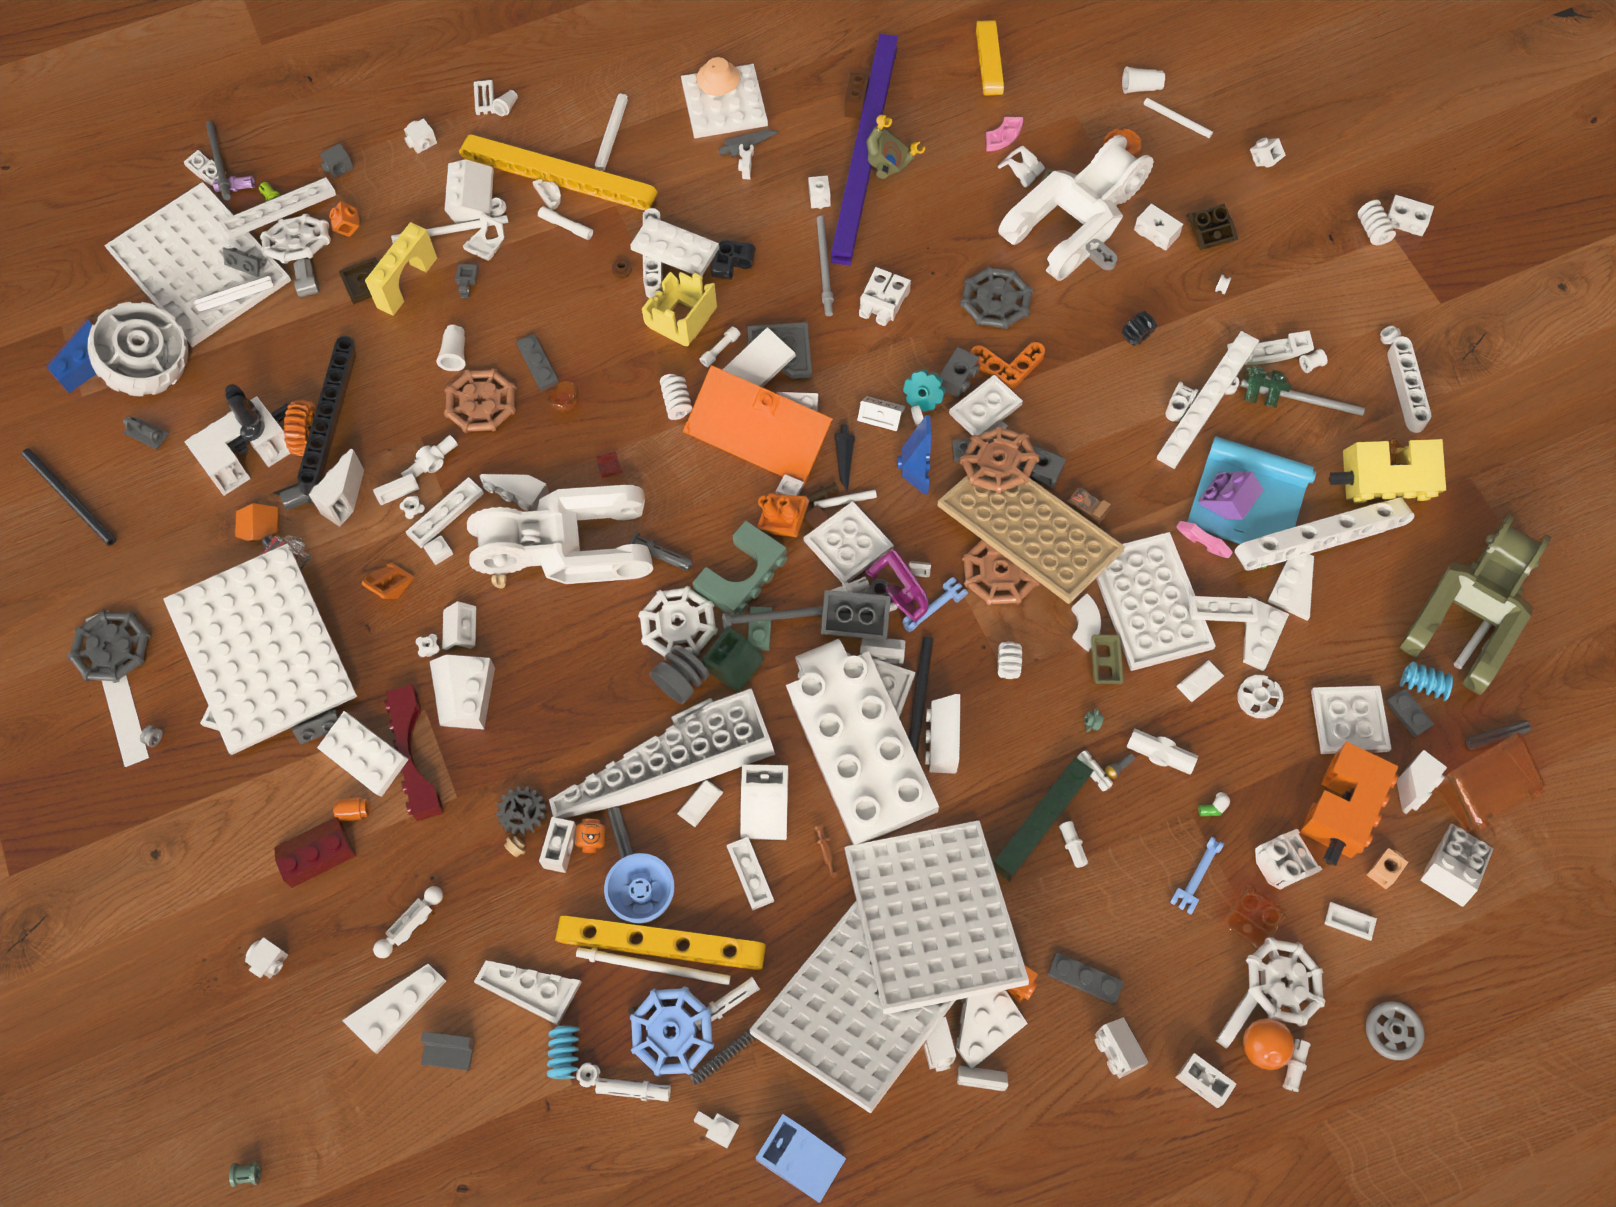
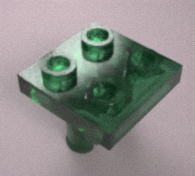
M1246 367L1244 377L1249 384L1243 400L1250 402L1251 399L1252 403H1257L1260 388L1263 386L1269 388L1264 405L1269 407L1272 405L1273 408H1277L1281 391L1289 392L1291 383L1284 376L1285 373L1273 370L1272 373L1265 372L1262 367Z

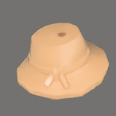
M720 57L710 59L700 68L696 76L698 87L705 94L720 96L731 92L737 88L741 80L739 70L732 63Z

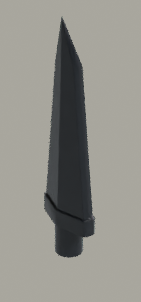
M844 424L841 425V433L834 435V440L836 442L840 481L848 492L855 436L849 434V426Z

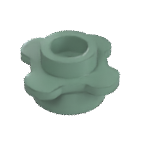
M1094 708L1093 711H1089L1085 715L1086 732H1090L1091 729L1098 731L1103 723V714L1099 713L1098 708Z

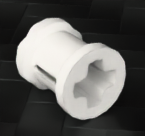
M1319 348L1308 356H1300L1299 363L1305 373H1309L1315 367L1325 366L1327 364V356Z

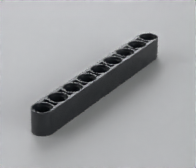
M348 336L339 337L335 342L299 468L298 483L300 491L309 496L313 487L322 481L356 358L354 341Z

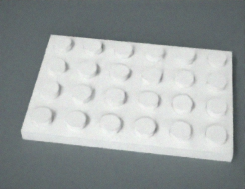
M1170 532L1122 544L1125 546L1124 552L1096 580L1116 633L1120 637V644L1130 670L1133 671L1213 650L1216 645L1206 621L1191 620L1189 599L1191 596H1195V593Z

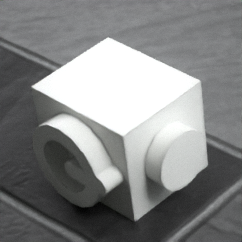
M424 119L413 121L404 129L407 136L404 139L408 147H413L417 154L437 144L433 130Z
M828 176L808 177L811 208L822 209L829 207L830 189Z
M262 938L261 941L258 940L251 945L247 951L245 962L251 965L249 971L259 978L264 974L271 979L273 975H276L282 969L283 962L288 954L265 938Z

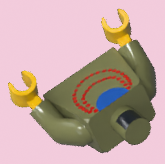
M880 115L877 117L878 126L874 127L866 143L869 152V163L877 169L876 175L879 178L885 179L887 176L893 173L897 174L905 169L914 159L913 156L915 154L924 152L925 146H921L917 150V145L920 142H913L910 146L911 151L908 152L909 148L883 128L889 127L892 124V119L886 118V115Z

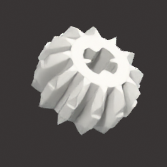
M1007 641L1001 642L999 645L997 669L998 675L1001 678H1019L1022 667V647L1019 643Z

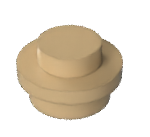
M509 836L506 839L507 842L504 846L515 857L526 852L523 848L525 843L517 836L514 838Z

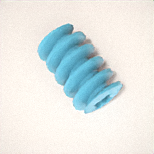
M1412 661L1402 674L1400 686L1402 687L1408 682L1409 690L1414 685H1417L1418 693L1423 688H1426L1427 696L1432 691H1435L1434 698L1437 699L1443 694V701H1446L1452 690L1453 676L1450 673L1444 675V672L1441 670L1435 673V669L1432 667L1426 670L1425 665L1421 664L1418 666L1416 662Z
M557 1026L549 1032V1037L553 1038V1040L548 1042V1046L553 1048V1050L548 1052V1057L553 1059L547 1062V1066L553 1069L547 1072L548 1077L553 1079L576 1078L571 1073L577 1071L578 1068L572 1066L571 1063L579 1060L578 1057L572 1056V1053L578 1051L579 1048L573 1046L572 1043L579 1041V1038L573 1036V1033L580 1031V1028Z

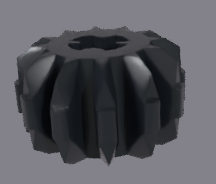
M1144 311L1133 316L1124 325L1121 333L1128 343L1136 346L1150 337L1155 331L1157 324L1154 318Z

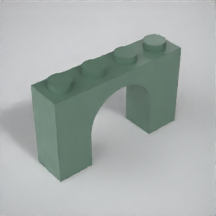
M747 521L734 533L733 543L734 546L756 561L757 569L755 573L745 581L730 582L705 567L693 581L696 593L708 601H712L717 608L725 613L729 612L730 615L743 614L751 599L758 597L761 587L765 583H769L774 577L776 569L778 567L781 568L787 561L786 547Z

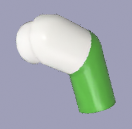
M1224 792L1217 793L1212 805L1198 806L1199 816L1222 815L1230 804V798Z

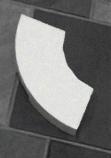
M1086 594L1071 609L1078 622L1077 630L1072 638L1089 652L1091 650L1092 635H1099L1101 618L1094 600Z

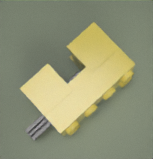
M1410 440L1409 446L1395 448L1396 463H1390L1389 441L1356 442L1343 450L1344 472H1330V485L1345 484L1346 500H1354V503H1365L1367 500L1379 499L1381 497L1382 499H1393L1396 496H1399V498H1417V501L1431 500L1432 497H1438L1439 493L1446 491L1443 440Z

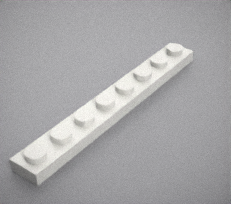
M1243 331L1240 332L1158 454L1157 460L1173 469L1176 468L1257 347L1258 339Z

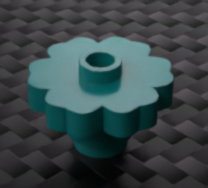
M926 369L914 371L904 384L903 391L908 395L906 401L912 407L919 405L922 411L934 410L937 404L943 401L946 392L945 388L941 386L943 383L942 378L938 377V374L935 372L929 374Z

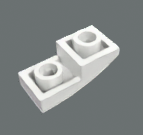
M199 150L184 161L187 168L211 186L215 184L213 180H218L215 162L212 159L206 158Z

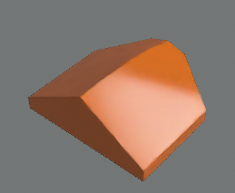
M253 503L236 511L235 537L237 539L248 542L263 540L266 536L279 534L278 507Z
M389 563L386 567L366 575L362 580V585L383 599H398L413 581L414 576L397 565Z

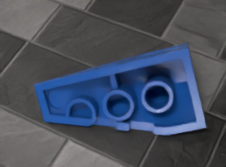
M926 415L902 447L901 456H897V467L902 469V477L923 494H928L929 476L927 474L930 470L931 453L930 415Z

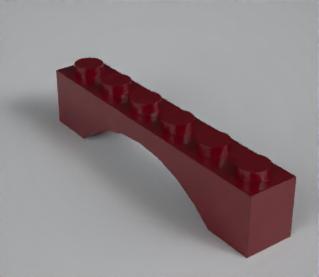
M412 684L386 691L387 700H384L387 713H391L392 718L388 721L389 727L396 737V740H393V746L409 759L400 771V774L403 773L405 780L401 781L404 794H408L409 799L406 802L407 812L409 815H413L416 821L444 814L438 790L422 777L413 759L412 736L416 721L421 714L417 691Z

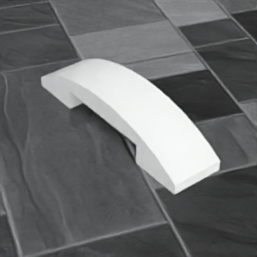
M1310 330L1291 333L1286 339L1258 343L1245 365L1279 362L1314 350ZM1233 343L1227 344L1228 350Z

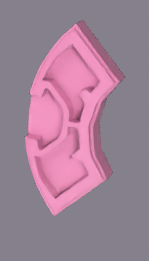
M1004 117L1003 124L999 128L986 132V151L999 150L1013 143L1022 130L1023 117Z
M1180 521L1176 526L1193 543L1199 541L1207 547V551L1215 555L1229 558L1233 553L1222 539L1207 534L1194 523Z

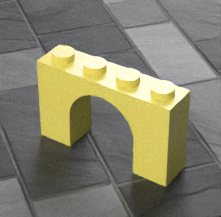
M410 222L366 278L365 282L378 309L394 316L404 303L399 289V278L408 261L410 265L424 272H427L436 261L437 256L427 229Z

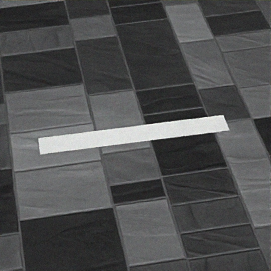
M92 616V617H89V618L85 619L86 622H88L89 620H91V619H92L93 617H95V616ZM100 623L99 625L91 629L89 633H94L95 631L100 629L103 626V624ZM109 643L105 650L109 649L111 651L114 643ZM103 667L99 669V672L111 671V669H109L108 667ZM127 676L122 677L120 682L117 683L102 681L124 766L127 767L149 758L145 744L140 742L142 731Z

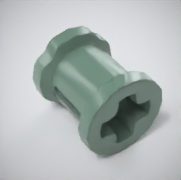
M258 1161L250 1165H239L238 1163L231 1165L229 1181L232 1187H237L241 1183H252L253 1185L260 1183L261 1165Z

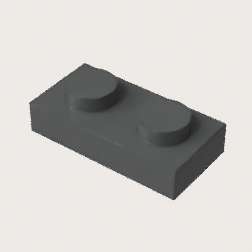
M1406 689L1385 702L1413 738H1416L1434 725Z

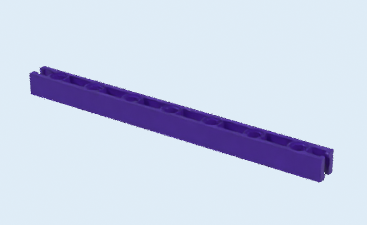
M879 34L832 246L831 263L851 266L872 165L868 161L869 152L866 142L874 127L878 126L877 117L884 113L897 52L898 36Z

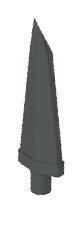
M766 129L724 140L726 146L718 149L719 154L723 156L729 153L733 158L740 154V144H743V150H747L750 148V145L755 146L779 133V131Z

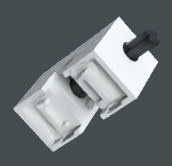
M257 396L250 400L261 413L260 419L265 424L262 435L256 440L246 441L240 435V428L242 426L231 411L223 418L211 423L207 428L184 441L223 496L250 480V477L234 455L237 451L240 455L249 450L248 444L252 445L268 467L290 454L284 441V431L278 424L286 417L287 403L270 414Z

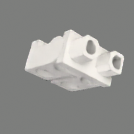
M875 267L860 298L859 316L869 319L871 313L876 314V322L886 326L889 320H894L904 298L908 296L911 280L896 274L892 277V273ZM879 275H883L886 278V280L880 278ZM897 282L903 283L904 286L897 284Z

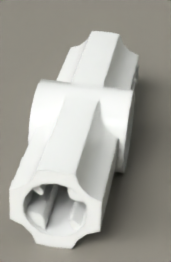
M1134 729L1127 748L1148 756L1150 761L1159 766L1169 765L1190 775L1198 759V755L1177 747L1175 742L1168 738H1156L1137 729Z

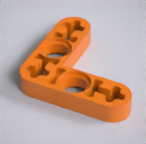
M1039 342L1029 344L1010 365L983 346H974L970 353L974 355L982 354V357L979 356L978 362L980 370L989 377L996 375L1008 388L1013 389L1043 360L1045 347ZM1032 351H1033V352L1039 351V354H1038V353H1035V354L1032 356V359L1030 358L1031 355H1032ZM1025 362L1029 367L1021 369L1017 364ZM997 364L1000 366V369L993 371L989 368V365Z

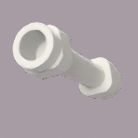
M732 326L724 333L725 337L712 350L702 355L700 362L705 367H709L716 360L715 357L730 342H735L738 339L740 332L737 328Z

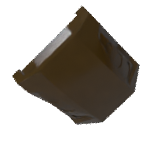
M1225 203L1215 208L1186 215L1200 250L1238 240L1234 222L1229 215Z

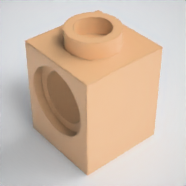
M1387 848L1379 856L1367 873V876L1387 889L1396 881L1408 862L1398 851ZM1384 862L1389 863L1393 871L1386 869Z

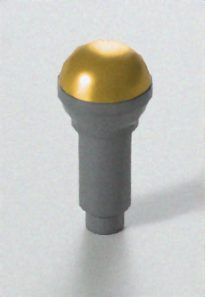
M1127 755L1117 763L1108 764L1105 768L1106 776L1111 779L1118 778L1122 770L1135 760L1134 755Z

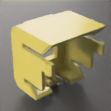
M669 272L662 281L663 292L657 291L654 294L656 297H650L642 307L643 319L645 324L652 330L683 346H689L717 308L715 284H706L704 292L702 276L693 273V278L680 272L679 284L678 279ZM679 302L692 310L685 319L678 320L677 328L675 313L672 310Z

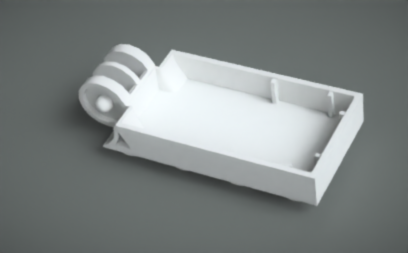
M836 639L795 656L800 670L798 673L799 680L786 685L852 844L857 845L869 842L937 813L939 805L869 651L858 656H851L845 651L841 641Z

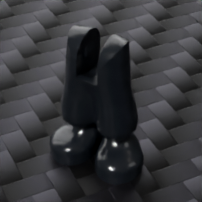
M228 385L225 388V397L236 420L242 426L240 428V435L246 441L258 439L265 428L264 422L260 419L261 413L255 408L253 402L245 397L244 392L237 385Z

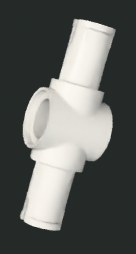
M449 435L437 446L422 447L416 453L415 463L402 472L401 475L404 477L413 473L416 479L423 472L434 473L438 471L443 465L444 455L458 446L457 442Z

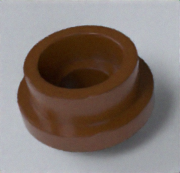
M621 259L613 263L612 271L615 276L624 279L630 275L632 266L629 261Z

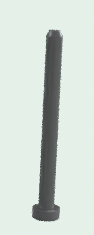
M823 607L730 615L728 612L723 613L722 621L724 628H731V624L823 615Z

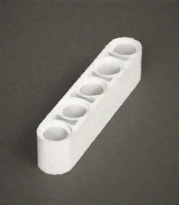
M650 208L643 213V224L648 216L661 220L660 212L657 209ZM643 255L645 293L649 298L656 297L654 294L657 291L663 292V262Z
M1399 336L1393 341L1387 356L1406 426L1410 431L1419 433L1424 430L1431 419V411L1412 343L1407 337Z

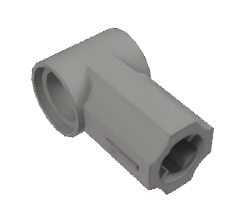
M297 259L293 265L296 276L294 284L299 298L319 293V287L310 259Z

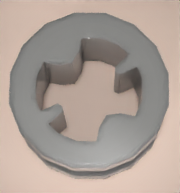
M148 725L140 735V742L147 744L149 747H154L160 742L163 732L153 725Z

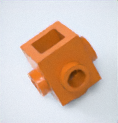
M340 201L330 211L332 231L350 237L360 226L357 207Z

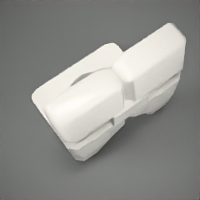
M1020 146L1012 151L998 165L1000 169L1009 164L1025 188L1045 169L1041 161L1039 162L1037 157L1024 146ZM1021 151L1023 162H1016L1011 157Z
M481 214V229L471 237L470 241L463 245V248L489 261L494 256V253L498 251L504 240L503 223L490 216ZM488 222L496 226L499 237L490 240L486 239L485 234L488 230Z

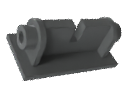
M235 247L229 249L222 248L224 265L259 277V269L265 267L263 258L253 255L248 256V253L240 251Z
M125 417L123 420V424L126 427V430L123 432L124 434L156 450L169 435L168 432L137 417Z
M336 709L325 711L317 715L316 720L310 718L293 726L292 732L300 745L328 734L338 720V713Z

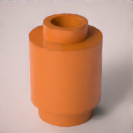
M362 797L338 799L337 804H334V816L340 822L363 820L364 817H369L370 807L368 799H362Z

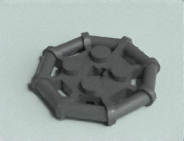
M987 266L986 269L973 277L965 279L960 305L976 321V325L1000 327L1006 330L1010 325L1029 316L1033 289L1021 279L1016 270L1009 271ZM987 277L988 281L981 286L976 284ZM1014 282L1021 291H1016L1011 286V283ZM972 291L977 293L976 299H970ZM994 296L1000 297V301L992 299ZM1023 298L1022 306L1016 305V300ZM977 306L978 309L982 312V314H979V312L974 307ZM1012 312L1015 313V314H1013L1012 316H1010V317H1008V318L1005 317V316L1009 315V314L1012 313ZM991 315H996V318H999V319L987 318V317H991Z
M101 610L91 620L75 628L71 651L67 655L68 660L72 661L82 674L83 680L87 682L99 680L117 683L126 674L145 663L144 656L151 634L149 631H146L136 618V614L131 611L123 613ZM109 620L123 621L121 626H116L115 624H110ZM100 623L103 624V626L94 633H88L91 629H93ZM130 626L133 627L137 635L130 636L127 632ZM85 637L87 638L85 642L86 650L80 651L83 639ZM109 643H114L111 651L109 649L105 650ZM138 643L136 653L132 655V646L134 647ZM89 657L93 664L88 668L82 659ZM128 660H131L130 662H128L127 664H125L124 666H122L120 669H118L119 666H121L122 664H124V663L127 662ZM103 667L111 669L110 672H98Z

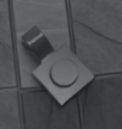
M458 264L455 281L456 284H459L460 298H469L470 285H476L478 265Z

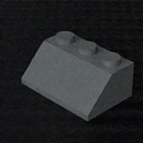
M825 590L821 634L887 640L891 596Z

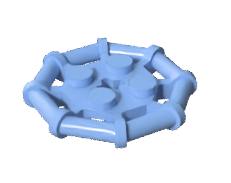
M685 986L679 989H652L650 995L629 1018L632 1024V1054H636L654 1071V1075L658 1077L665 1074H692L697 1064L714 1047V1043H712L711 1014L713 1012L711 1008L708 1009ZM663 999H678L676 1006L664 1007L661 1001ZM686 1001L699 1014L692 1017L683 1008L684 1002ZM655 1004L657 1010L649 1020L643 1018ZM700 1019L702 1020L703 1039L696 1037L697 1028L695 1022ZM641 1024L646 1025V1030H648L647 1041L642 1043ZM667 1026L676 1027L675 1032L677 1034L675 1037H667ZM693 1043L700 1045L688 1060L685 1055ZM650 1046L659 1055L658 1061L645 1050L646 1047ZM678 1056L681 1063L665 1064L666 1057Z

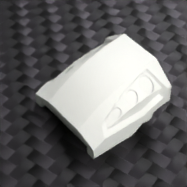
M1298 829L1282 834L1255 849L1256 863L1270 885L1279 890L1323 870L1321 866H1318L1303 842Z

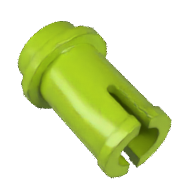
M268 182L260 184L262 187L259 186V191L266 197V202L281 196Z

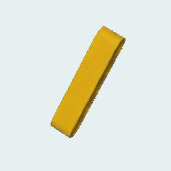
M996 20L977 21L976 36L983 95H1003L1004 83Z

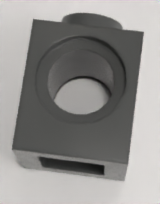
M340 143L320 153L323 161L320 164L325 173L329 172L333 178L354 168L349 155Z

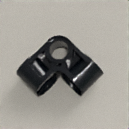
M721 241L713 260L711 276L732 280L734 267L750 269L754 261L755 246L745 242Z

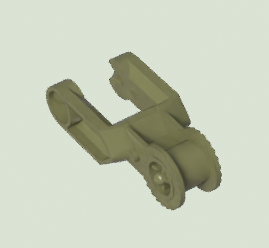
M1511 514L1504 518L1494 534L1486 537L1487 545L1476 562L1473 561L1470 566L1455 562L1451 563L1399 646V649L1417 658L1421 650H1424L1434 635L1439 624L1444 620L1445 614L1452 602L1494 625L1496 628L1483 645L1481 653L1462 682V685L1478 695H1481L1490 685L1531 617L1533 607L1521 596L1524 589L1520 588L1530 571L1539 566V558L1543 555V551L1551 540V536L1545 534L1538 542L1511 527L1510 525L1514 519V516Z

